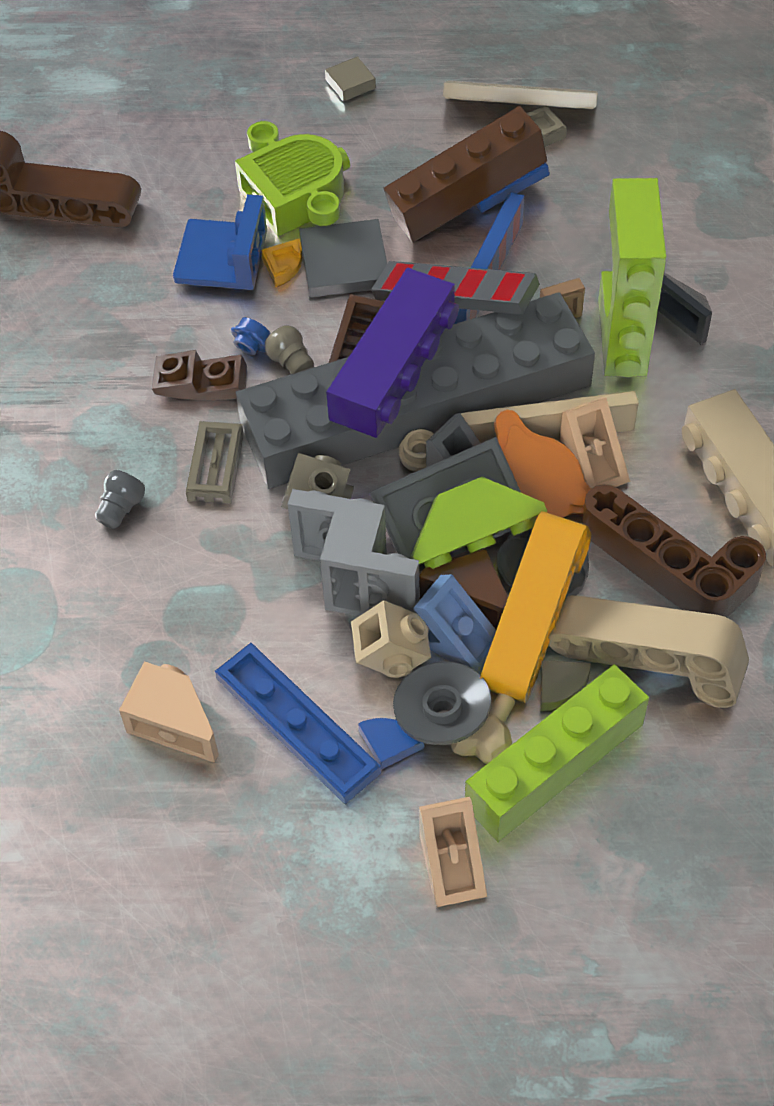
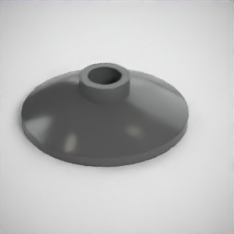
M455 662L430 663L415 669L401 681L393 699L394 715L401 729L417 741L432 745L457 743L472 736L486 722L491 710L489 687L484 678L480 679L481 675L466 665ZM442 710H449L448 712H445V713H438L439 711H442Z

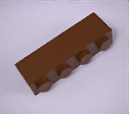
M518 106L383 187L394 220L412 243L546 163L547 156L542 131L524 109Z

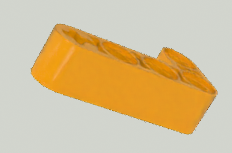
M541 511L538 515L480 679L484 678L490 691L508 695L523 703L528 701L550 643L548 637L558 620L574 573L579 574L586 559L591 542V532L588 526Z

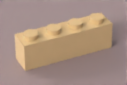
M736 389L689 405L685 424L682 427V437L685 445L689 450L696 452L703 463L704 472L708 480L712 484H717L725 496L726 505L731 515L735 518L739 517L748 531V537L759 541L764 546L766 560L771 567L774 566L773 442Z

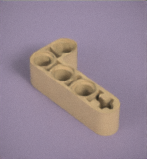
M571 595L565 598L555 627L548 637L550 639L549 646L558 654L568 658L689 677L696 697L707 704L720 708H728L736 704L749 665V656L739 625L724 616Z

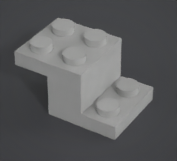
M292 489L288 501V511L294 556L320 561L325 610L360 616L385 600L416 613L413 608L420 600L419 560L409 559L398 553L387 554L385 505L376 504L362 498L353 500L330 496L321 491L313 490L307 492Z

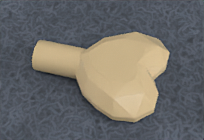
M499 693L491 706L489 716L484 725L467 739L450 744L453 752L462 756H477L483 763L488 764L511 746V734L505 725V721L515 705V700L508 695Z

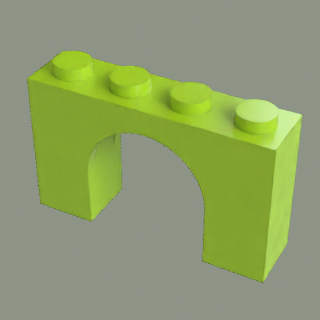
M658 178L612 179L609 204L613 271H601L598 296L604 376H647L666 264Z

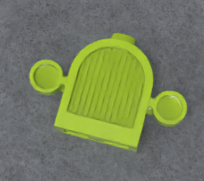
M259 121L252 124L247 130L248 145L252 153L235 160L240 192L245 198L247 194L263 196L266 223L277 237L309 222L319 226L334 224L340 217V202L344 195L343 172L350 169V160L342 147L337 148L331 141L317 135L299 134L279 140L278 128L275 124L268 121Z

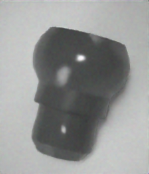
M113 470L106 476L103 484L104 493L100 498L102 502L95 513L96 520L99 523L112 529L120 526L125 514H129L132 507L139 504L145 495V485L139 479L120 470Z

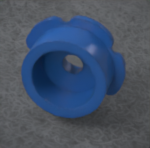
M243 317L238 325L231 328V333L235 337L233 343L238 349L250 355H255L257 350L266 352L265 341L271 333L261 323L251 318Z

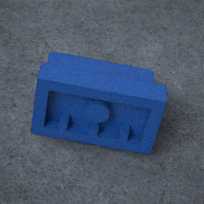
M247 194L243 211H237L235 222L189 219L173 272L174 282L177 284L253 290L262 255L261 250L264 247L267 234L263 196Z

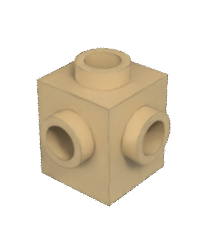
M383 600L351 621L357 664L384 673L388 677L399 678L410 674L414 668L431 658L428 628L417 613Z

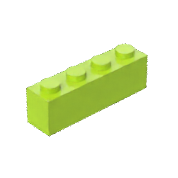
M615 664L465 781V797L470 796L472 800L475 819L497 842L501 841L644 724L649 696Z

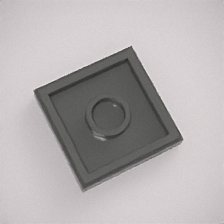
M379 219L299 228L309 298L371 290L387 265Z

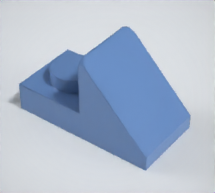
M452 574L440 575L413 609L429 628L428 640L431 651L449 662L466 665L481 675L496 629Z

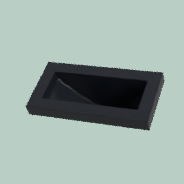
M664 273L658 311L702 345L707 341L712 318V310L706 296Z

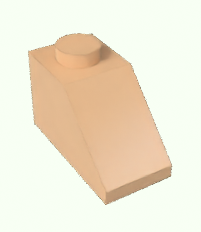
M144 661L119 709L126 733L215 763L219 753L214 733L189 676L175 666L163 664L160 667Z

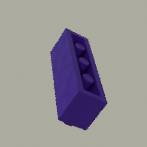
M408 267L406 268L326 391L328 418L330 421L374 438H378L386 423L392 424L395 421L400 410L402 397L406 391L411 392L414 390L419 380L423 363L426 359H433L440 343L441 334L445 328L451 329L456 321L459 305L455 303V284Z

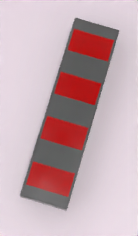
M389 261L371 290L376 300L386 301L408 267L455 284V303L459 305L460 309L523 315L540 283L536 273Z

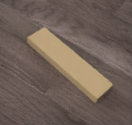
M459 81L444 82L443 97L445 99L594 109L596 107L598 91Z
M629 391L461 413V415L480 443L494 437L497 438L494 427L495 418L501 411L506 409L515 411L523 424L533 433L560 440L562 412L600 397H606L616 432H624L635 429L639 403L636 392Z

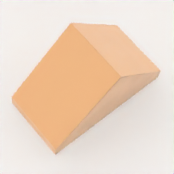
M600 397L563 411L560 443L566 445L575 455L588 486L591 489L603 484L618 487L630 482L607 398Z
M470 796L420 806L419 837L436 906L441 907L487 897Z

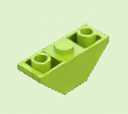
M485 477L477 478L438 494L433 501L410 559L419 560V565L424 563L425 568L431 567L434 569L451 562L450 552L467 546L471 554L495 544L496 541L493 535L510 528L513 536L532 529L540 512H547L546 506L542 501Z

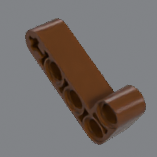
M0 131V213L116 228L129 225L142 190L140 184L134 178L121 173L27 163L24 161L19 142L7 132Z
M603 484L593 487L586 494L582 524L589 527L591 542L681 610L715 614L728 618L757 588L766 560V551L759 541L747 536L734 537L711 557L620 489L612 485ZM669 566H676L680 569H673ZM705 593L715 594L718 597H711Z

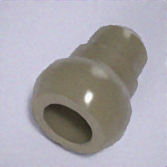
M289 325L279 327L266 339L265 351L268 357L274 362L280 363L284 369H288L290 374L314 368V361L307 354L308 350L303 344L302 334L295 327Z

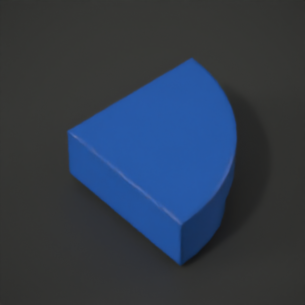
M374 718L358 723V731L376 762L381 765V770L425 748V743L407 735L395 719Z

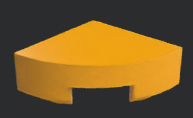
M300 239L261 250L262 260L275 287L287 283L298 273L302 264Z

